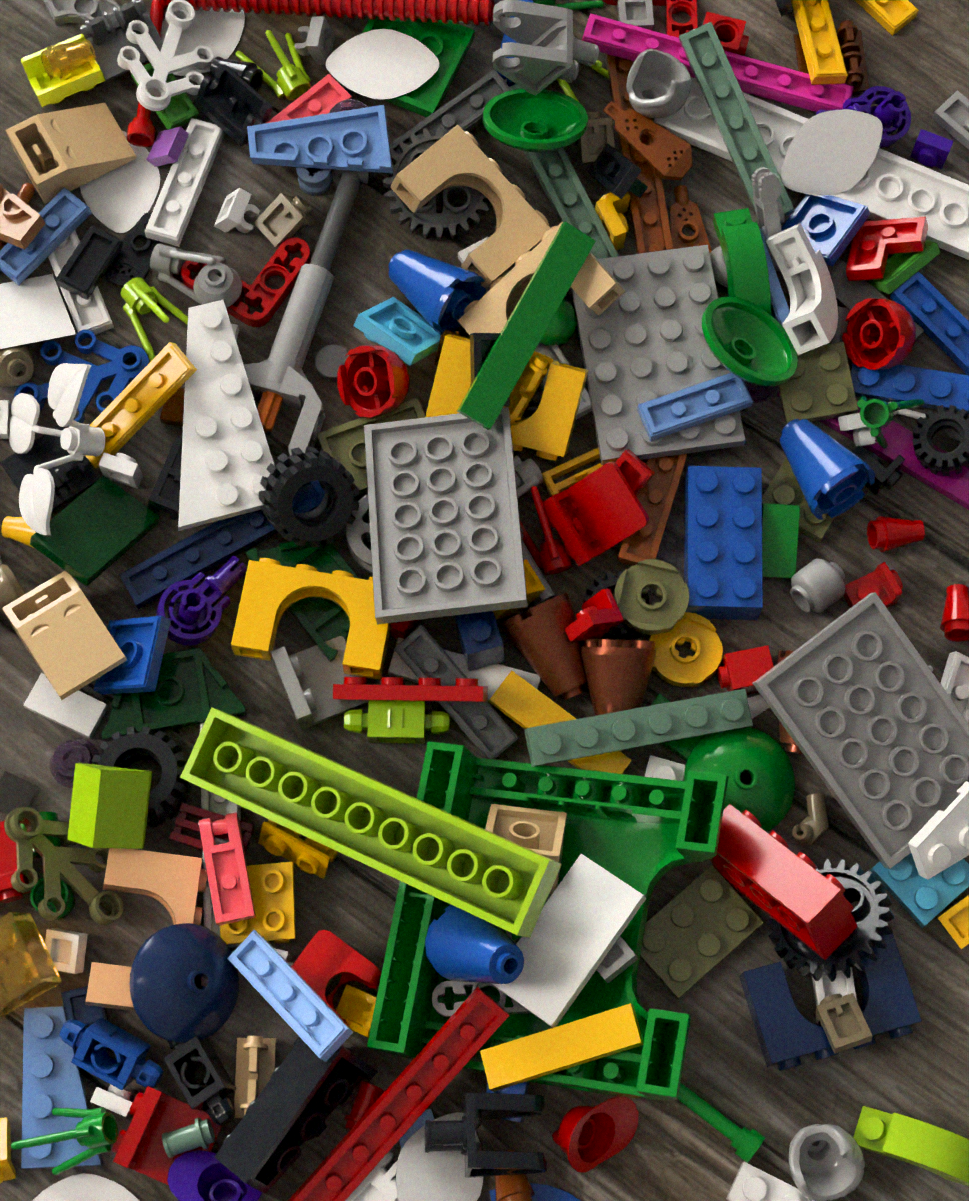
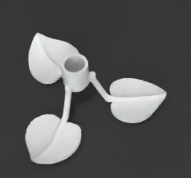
M60 364L54 369L50 378L48 403L54 409L53 418L56 419L60 427L70 426L69 428L57 430L36 425L40 414V406L34 396L21 393L16 395L11 404L12 416L9 421V443L13 451L18 454L28 453L34 444L36 432L60 437L61 447L70 453V455L36 465L33 474L25 475L22 480L19 493L21 515L32 530L42 535L51 536L50 517L55 493L54 479L47 469L71 461H82L83 455L99 456L105 447V434L102 428L91 427L89 424H81L73 420L91 367L89 364Z

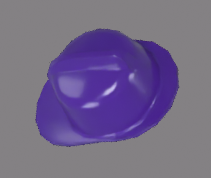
M196 1150L184 1153L175 1159L169 1168L167 1182L171 1193L178 1201H258L262 1195V1192L245 1184L215 1158L216 1153Z

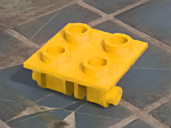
M293 862L247 866L256 918L220 925L221 939L227 945L241 944L253 930L259 932L267 941H274V943H289V939H296Z

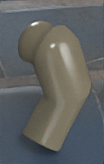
M817 793L806 796L808 816L799 825L796 824L792 830L793 839L801 846L814 844L828 829L825 794Z

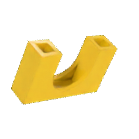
M454 334L445 335L425 417L459 413L457 410L471 387L469 338ZM556 361L550 363L544 391L537 410L529 418L514 422L511 425L513 450L522 451L523 447L537 450L536 456L554 461L557 460L558 456L564 457L567 454L589 370Z
M260 558L259 561L249 560L231 642L234 655L271 661L272 655L270 651H273L279 621L283 613L293 603L301 599L322 597L342 607L350 620L342 663L344 674L381 680L391 623L377 625L374 607L373 576L365 580L354 578L353 574L341 570H334L330 574L318 572L317 568L306 564H297L294 568L282 566L279 561L270 558Z

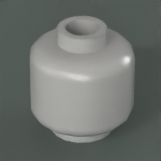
M816 558L792 576L790 595L796 605L803 611L822 613L844 596L845 584L843 580L845 579V574L837 563H829L824 559Z

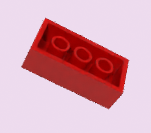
M729 804L723 810L717 855L710 859L712 865L727 882L826 960L857 928L851 913L854 908L843 895L845 892L844 886L831 874H827L824 877L816 871V865L804 853L799 852L796 855L790 851L787 842L778 833L771 831L768 834L761 828V823L752 813L747 810L741 813Z

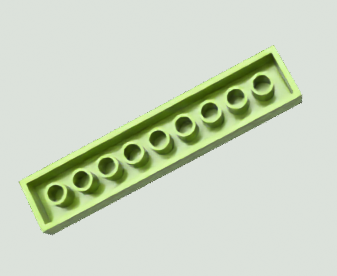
M212 707L180 778L517 936L531 937L562 865L236 716Z

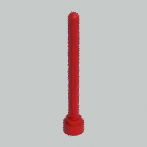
M153 0L150 18L161 37L164 8H162L159 0ZM139 102L137 116L128 125L127 141L134 146L149 147L154 144L156 128L150 119L151 110L146 109Z

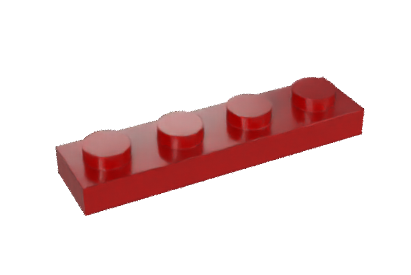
M344 677V684H333V699L488 701V686H478V679L456 678V686L441 685V678H418V685H404V677H381V685L366 684V677Z

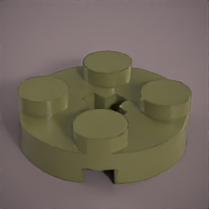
M645 559L637 562V565L631 566L628 570L626 569L618 578L614 590V599L624 619L622 623L642 634L655 635L670 632L682 620L689 603V589L686 582L684 583L682 577L678 574L679 571L671 564L656 559ZM649 588L655 589L656 596L662 598L661 602L648 605L646 600L641 598V593L647 594Z

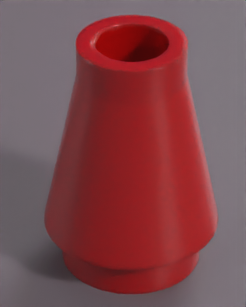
M878 516L876 520H871L867 526V538L872 549H879L881 552L913 542L923 541L925 536L924 524L921 520Z
M954 584L946 588V601L940 629L944 632V637L950 641L961 642L969 640V588L963 584Z

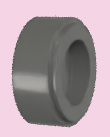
M327 345L320 349L315 358L316 370L319 376L328 382H337L339 366L345 364L349 356L346 355L348 351L339 345Z

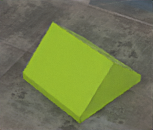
M75 763L67 840L91 848L143 849L152 771Z

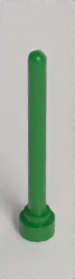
M683 1083L680 1084L677 1100L731 1140V1146L736 1149L735 1154L748 1163L766 1137L754 1128L751 1131L745 1126L741 1129Z

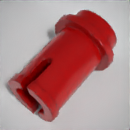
M360 1082L350 1115H345L344 1120L347 1121L345 1129L350 1131L383 1094V1089L366 1082Z

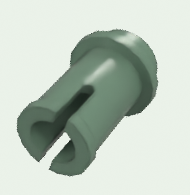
M196 1118L194 1124L162 1134L163 1146L169 1158L201 1146L203 1149H208L209 1144L216 1141L209 1119L201 1120V1118Z

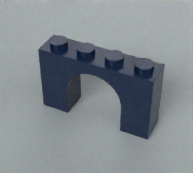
M893 933L881 935L887 947L886 949L878 947L873 949L878 958L877 961L866 957L862 960L865 971L862 972L856 967L863 993L860 1009L872 1033V1040L853 1047L854 1050L876 1044L874 1037L889 1033L890 1039L912 1034L911 1026L922 1021ZM781 961L744 971L739 976L767 1067L777 1064L779 1071L802 1065L800 1058L815 1054L817 1061L839 1054H834L823 1027L808 1021L796 1008Z

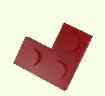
M926 216L865 221L852 241L846 266L848 281L883 279L888 254L924 251L928 231Z

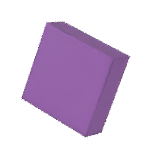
M182 127L160 131L147 157V161L154 167L177 162L189 133Z

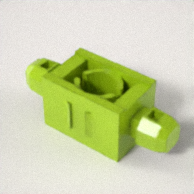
M368 700V713H363L362 709L349 710L344 713V729L353 733H362V730H368L367 737L369 743L425 744V731H431V734H444L449 731V714L433 710L431 714H426L425 701Z

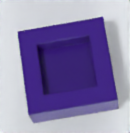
M921 129L910 157L918 160L925 166H935L942 169L954 141Z

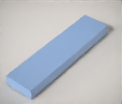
M253 930L227 958L324 1062H327L353 1033L342 1019L256 930Z

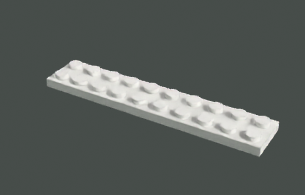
M692 78L690 93L682 108L672 116L655 118L653 122L693 146L732 161L697 79ZM743 92L781 178L782 166L788 147L799 129L809 119ZM879 148L872 165L854 187L842 193L831 194L835 197L868 206L870 212L868 218L874 221L926 216L928 223L926 239L937 243L938 247L969 260L968 184Z

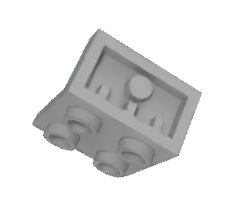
M338 636L325 642L329 647L338 651L337 656L331 662L317 645L288 656L285 646L270 651L301 730L368 704V700L333 699V684H344V677H360L344 674L342 663L346 641L343 636Z

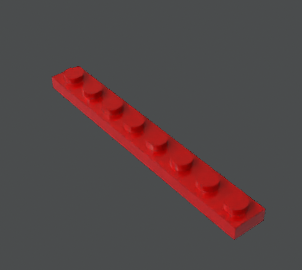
M477 987L288 1201H345L509 1017L507 1011L482 989Z

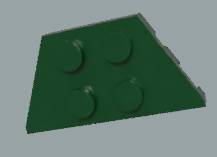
M323 540L320 541V547L314 548L307 542L302 547L291 541L280 543L279 547L259 551L257 548H253L246 552L247 558L253 561H259L260 558H270L279 561L282 566L295 568L297 564H306L317 568L318 572L332 574L334 570H341L353 574L354 578H358L331 543L327 545ZM308 597L293 603L288 610L330 662L333 661L338 651L329 647L325 642L338 636H343L346 641L350 628V620L346 612L335 602L322 597Z
M198 647L163 654L155 691L115 694L107 726L102 731V739L106 742L114 741L111 736L112 734L119 731L122 736L127 735L126 728L134 726L138 732H142L144 726L151 727L153 732L156 733L158 730L162 732L205 723L211 707L236 717L246 716L247 712L242 702L239 701L223 677L216 671L210 660Z

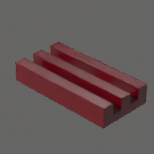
M181 803L180 813L176 817L175 827L171 831L169 839L203 851L202 840L182 835L184 828L200 833L199 823L187 820L188 815L201 819L211 818L212 821L225 819V816ZM240 821L241 831L244 832L242 841L246 855L255 826ZM228 834L215 836L217 839L229 842Z

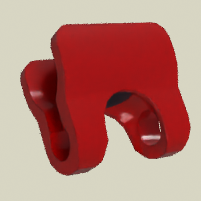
M325 929L318 931L291 966L347 1026L349 1024L340 1016L333 1005L336 990L342 984L349 981H358L369 988L376 989L379 986L382 973L375 964L332 932Z

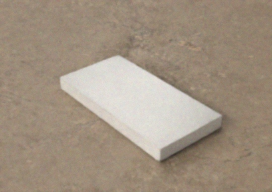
M580 854L545 903L531 937H521L516 944L524 956V967L519 977L508 984H491L552 1028L556 1027L646 900L645 896L583 854Z

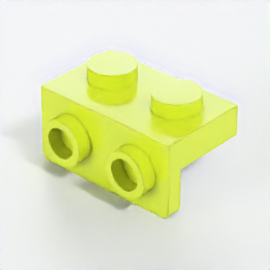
M83 34L21 59L31 87L42 107L48 104L59 103L65 97L80 91H88L105 81L103 73Z

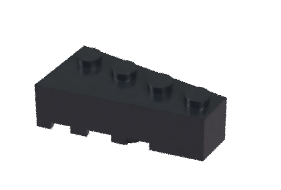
M298 1037L293 1049L282 1064L273 1071L270 1081L257 1099L250 1103L246 1114L234 1131L225 1138L215 1158L245 1184L266 1194L302 1155L300 1146L305 1141L311 1140L314 1137L318 1138L327 1128L325 1119L338 1105L345 1108L355 1098L351 1091L363 1078L369 1082L378 1071L343 1045L339 1047L327 1062H324Z

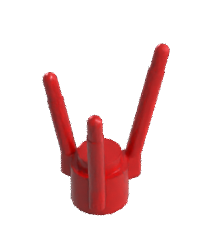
M532 486L531 493L546 542L540 545L541 552H539L520 521V527L524 535L522 540L539 569L543 568L545 575L566 571L572 568V558L566 553L561 539L554 540L538 488Z

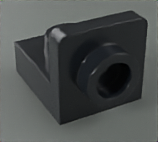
M859 445L852 451V453L870 465L871 469L875 472V482L871 486L869 482L865 485L875 495L884 486L890 490L904 474L900 471L905 461L901 455H898L885 468L875 453L869 450L865 451Z

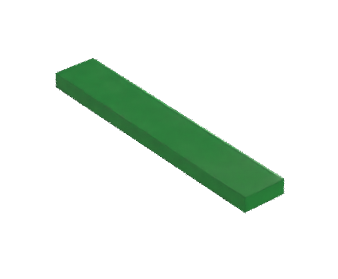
M566 221L561 224L457 412L487 430L492 428L596 240Z

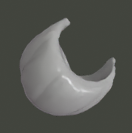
M646 49L638 55L627 77L626 90L629 94L630 104L636 112L649 118L672 116L685 104L690 93L692 77L687 67L674 56L656 49Z
M813 1124L804 1127L796 1133L790 1143L788 1161L792 1179L801 1194L810 1201L839 1199L856 1190V1187L859 1186L864 1175V1156L855 1139L840 1126L834 1124Z

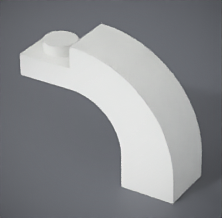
M799 223L770 236L766 240L789 291L790 313L782 325L798 355L830 343L838 325L836 294L828 267L821 251H814L804 229Z

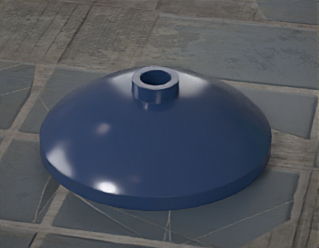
M190 923L175 924L164 927L152 934L138 950L130 972V995L138 1017L155 1035L176 1043H186L195 1036L203 1040L217 1032L229 1019L238 998L239 974L238 969L227 959L232 952L220 936L201 925ZM196 975H198L201 979V985L199 988H197L194 984V979Z

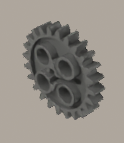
M438 126L436 136H431L428 129L423 128V138L420 140L414 133H411L410 146L402 141L399 142L398 148L402 154L391 152L392 162L395 165H392L393 173H386L391 177L383 179V187L391 189L390 186L396 175L443 137L441 126ZM452 186L444 189L442 193L443 212L440 214L436 212V196L431 199L429 205L421 207L413 213L393 190L384 194L385 201H395L390 206V213L401 212L398 224L402 225L410 221L411 234L419 227L422 228L423 239L429 236L430 231L435 232L437 241H441L442 234L445 231L448 232L452 240L455 239L457 228H460L463 233L468 234V222L470 221L478 226L480 218L477 213L487 215L489 211L487 205L483 203L490 202L488 198L478 190L468 186ZM457 194L461 195L466 200V203L461 207H453L448 203L447 199Z

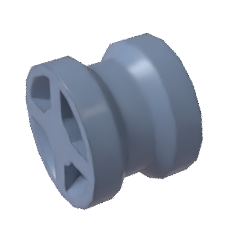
M296 167L298 183L304 193L311 196H319L330 189L332 185L331 169Z

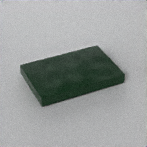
M102 476L50 520L51 536L36 532L31 536L30 545L87 587L158 525L160 516L110 479Z

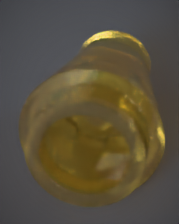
M89 40L48 45L47 50L41 52V60L46 73L50 78L58 77L59 79L96 58L94 48Z

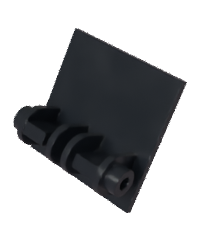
M57 426L54 429L63 430L64 428ZM44 434L34 441L28 453H14L1 461L0 464L20 492L24 476L33 474L36 465L70 455V453L61 447L60 437ZM84 455L82 461H71L47 469L53 476L55 484L52 510L99 480Z

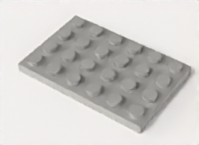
M708 245L597 259L625 290L602 314L597 315L571 288L584 367L589 370L587 384L601 465H605L608 462L615 463L622 453L628 449L639 459L643 460L744 446L745 435L740 410L653 441L649 440L637 411L638 404L731 373L712 354L707 346L702 330L701 320L703 312L712 301L718 299Z
M502 408L490 430L483 428L460 413L364 425L374 607L377 625L528 607L509 408Z
M876 592L868 594L753 682V685L882 865L887 869H891L911 853L908 845L910 840L938 810L945 811L959 796L956 791L966 781L969 782V723Z

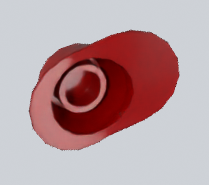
M621 1096L607 1099L595 1107L575 1106L565 1114L559 1129L552 1134V1139L568 1155L569 1163L577 1172H588L598 1164L619 1153L629 1144L638 1126L639 1112L632 1100Z

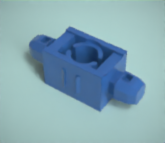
M99 1018L88 1028L87 1024L71 1019L62 1026L59 1033L62 1041L72 1048L78 1047L71 1063L120 1090H123L134 1079H136L137 1084L146 1088L147 1086L155 1088L160 1082L164 1071L150 1059L145 1061V1057L151 1047L149 1043L103 1018ZM106 1047L114 1051L117 1060L109 1057Z

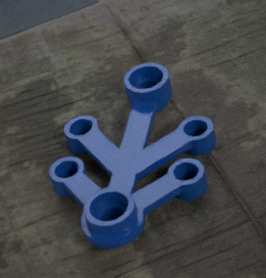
M81 330L75 336L77 349L83 354L94 353L110 362L96 366L63 351L60 344L56 341L45 342L41 347L40 353L48 365H60L63 363L91 365L77 408L79 415L76 419H73L82 424L85 420L84 413L103 380L115 376L109 390L100 393L96 398V406L100 413L106 409L101 407L102 403L105 400L113 401L128 386L130 380H134L149 364L148 355L142 348L130 345L117 349L97 340L92 331ZM85 338L92 339V342L87 346L80 344ZM51 349L58 350L57 355L54 357L46 355ZM129 358L137 359L136 363L130 366L126 365L125 361ZM49 382L39 386L35 383L22 384L16 389L14 397L21 393L34 392V398L37 400L41 411L45 405V399H48Z

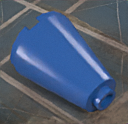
M407 249L396 253L389 262V278L435 332L443 337L448 334L458 335L462 332L458 329L460 323L457 320L464 315L465 308L471 302L480 300L486 294V288L481 286V282L485 281L477 273Z
M794 419L782 429L780 444L810 511L818 520H823V514L828 513L831 518H834L846 512L865 496L862 488L866 483L869 482L872 486L875 482L876 474L870 465L808 419Z
M453 905L444 909L446 912L438 920L434 919L430 924L425 939L426 957L442 977L453 981L508 984L516 980L521 974L524 967L523 953L502 928Z

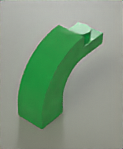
M748 208L714 213L713 224L726 266L728 297L749 301L771 315L769 274L758 223L753 222Z

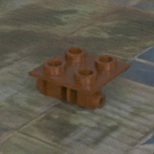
M845 20L840 23V28L836 32L848 75L845 84L854 86L852 93L865 92L869 89L862 33L853 24V21ZM794 34L798 71L809 74L799 34Z

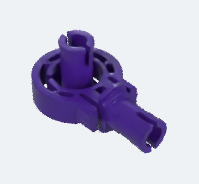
M874 86L867 89L860 97L848 98L843 103V109L868 113L881 121L883 132L879 148L892 146L910 128L911 113L905 101L906 97L899 91L891 88ZM821 109V110H818V111L816 112V115L819 114V113H821V112H826V111H831V110H823V109ZM898 128V131L895 135H890Z
M231 556L213 576H208L204 582L205 575L199 572L192 580L178 581L170 585L163 592L157 607V616L166 617L164 605L173 596L167 611L168 619L171 620L167 635L168 639L182 645H197L205 642L215 633L222 611L231 604L230 598L227 595L224 597L225 593L243 576H246V565L243 562L238 567L236 565L240 561L239 558Z

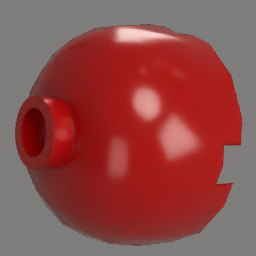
M867 298L855 304L847 314L845 321H849L847 333H843L842 341L844 342L846 354L855 365L869 370H886L901 364L912 352L916 341V326L912 316L903 305L890 299Z
M362 345L351 349L346 354L349 356L345 364L340 365L337 372V387L343 403L346 406L350 405L356 411L354 414L359 417H379L396 410L405 400L410 387V375L405 362L395 352L384 346Z

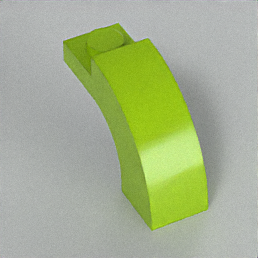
M862 1107L853 1136L861 1149L910 1163L935 1173L946 1180L969 1186V1139L895 1112L890 1114L870 1107Z

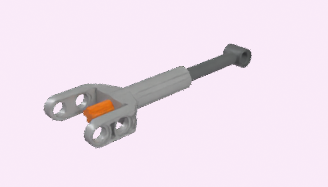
M335 170V176L341 178L311 262L301 266L269 357L260 363L243 364L253 396L261 398L257 410L265 433L267 431L272 432L282 404L301 409L288 446L290 456L292 455L291 449L299 447L304 453L306 447L315 448L317 442L316 433L321 431L326 417L323 404L312 384L306 378L302 367L334 280L333 274L329 271L360 184L370 185L375 172Z

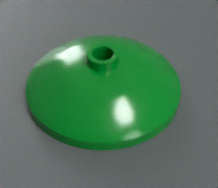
M516 89L499 94L486 104L483 111V123L486 130L504 145L525 152L542 153L565 148L580 139L587 129L588 114L578 101L565 94L543 89L535 96L524 89Z
M736 297L715 299L705 309L701 321L707 346L715 358L732 374L752 384L777 386L788 381L795 373L798 364L797 352L782 325L765 310L749 301Z
M747 727L709 734L697 743L687 758L683 781H686L688 771L727 775L729 779L724 809L731 804L741 813L744 810L749 811L758 819L762 825L761 828L766 832L778 825L791 807L795 793V776L792 764L784 749L772 737L760 730ZM741 772H746L750 775L751 782L749 785H745L740 781Z

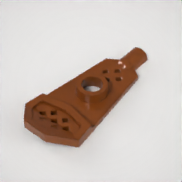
M612 101L603 109L604 113L615 120L614 129L654 167L653 170L663 179L681 181L693 166L691 144L633 109L622 110ZM647 135L652 138L653 143L645 145L641 142L640 137Z
M676 186L674 188L676 202L670 206V232L673 249L708 245L709 253H711V246L698 204L689 200L687 186ZM686 227H691L694 229L695 234L693 236H685L682 230Z

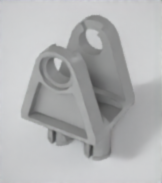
M519 0L500 1L493 8V24L495 27L517 42L502 43V48L493 52V67L528 93L536 96L557 78L571 83L578 75L579 63L588 67L596 63L599 56L598 45L574 37L573 10ZM504 14L505 16H515V17H514V18H507V17H503L502 15Z

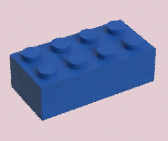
M688 466L684 480V583L686 582L689 589V603L686 612L699 614L706 619L758 620L763 608L762 468Z

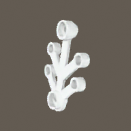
M173 0L168 5L165 19L169 27L161 51H159L150 37L148 26L144 22L133 20L128 25L126 37L131 43L139 44L154 68L153 76L151 77L139 60V51L132 46H124L120 49L117 62L121 68L130 70L139 84L136 90L137 100L148 110H164L168 107L171 97L185 92L190 95H198L200 84L204 78L201 73L190 71L186 74L185 78L166 83L168 74L193 66L198 69H207L214 58L213 51L204 45H199L194 51L174 57L181 32L191 26L195 15L193 6L185 0ZM133 30H137L142 34H136ZM198 55H202L206 59H201ZM124 56H129L133 60H128ZM190 81H195L198 85H193Z

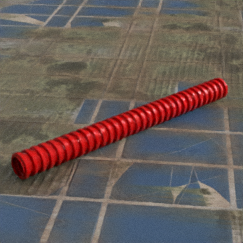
M159 0L162 8L167 9L169 3L173 0ZM185 0L193 6L195 11H199L202 7L204 11H209L213 8L215 12H219L223 8L224 12H230L233 9L236 13H240L241 10H244L245 13H250L254 10L256 14H260L262 11L265 14H271L274 11L276 15H281L282 12H285L286 15L290 16L295 12L297 16H302L303 13H306V16L312 17L316 13L317 16L327 14V17L333 18L334 14H337L338 18H343L347 15L349 19H354L356 15L359 19H364L365 16H368L370 20H375L376 17H379L380 20H385L386 17H389L391 21L400 18L403 22L410 18L412 22H417L418 19H421V22L427 23L428 19H431L432 23H438L439 20H442V23L448 24L449 20H451L453 24H459L460 21H463L465 25L474 22V25L478 26L481 22H484L486 26L491 25L494 0Z

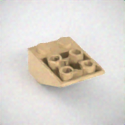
M106 103L37 114L6 129L14 152L44 204L50 202L64 187L72 191L137 159L136 154Z
M63 571L2 608L17 635L61 700L127 661L83 591L66 571Z

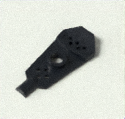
M152 212L144 213L124 238L123 247L105 273L107 282L123 288L128 281L133 279L132 277L146 279L150 270L152 251L158 243H162L145 236V225L148 224ZM139 238L147 240L146 245L143 247H136L134 243Z

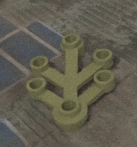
M30 807L16 808L7 815L4 822L5 832L16 843L17 871L11 876V884L16 891L21 893L28 892L38 882V874L33 869V848L43 858L44 899L38 905V912L42 918L48 921L55 920L65 910V902L61 897L60 876L89 905V914L94 922L101 925H109L122 915L124 905L120 896L113 891L99 893L72 865H87L93 872L101 873L106 870L109 853L107 848L82 849L54 846L45 836L61 837L62 841L68 845L78 844L67 840L69 821L43 820L39 812ZM18 823L25 825L27 832L23 831ZM95 855L101 856L104 864L98 863ZM20 874L27 876L29 884L21 881ZM47 902L55 905L56 912L49 910ZM99 906L106 909L107 915L101 912Z

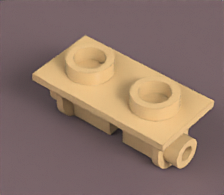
M263 1036L237 1038L236 1090L234 1097L235 1118L244 1117L250 1103L257 1099L270 1081L271 1075L275 1070L276 1038H263Z

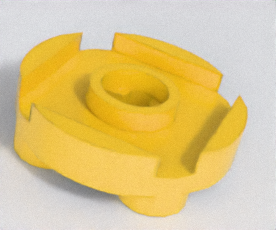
M685 612L682 620L670 632L651 635L649 641H655L656 649L652 670L662 680L674 686L698 687L702 685L704 681L711 678L716 672L722 659L723 646L716 633V628L708 619L696 613ZM685 641L690 642L691 650L695 652V655H688L686 658H682L679 656V651L675 649V645L682 646Z

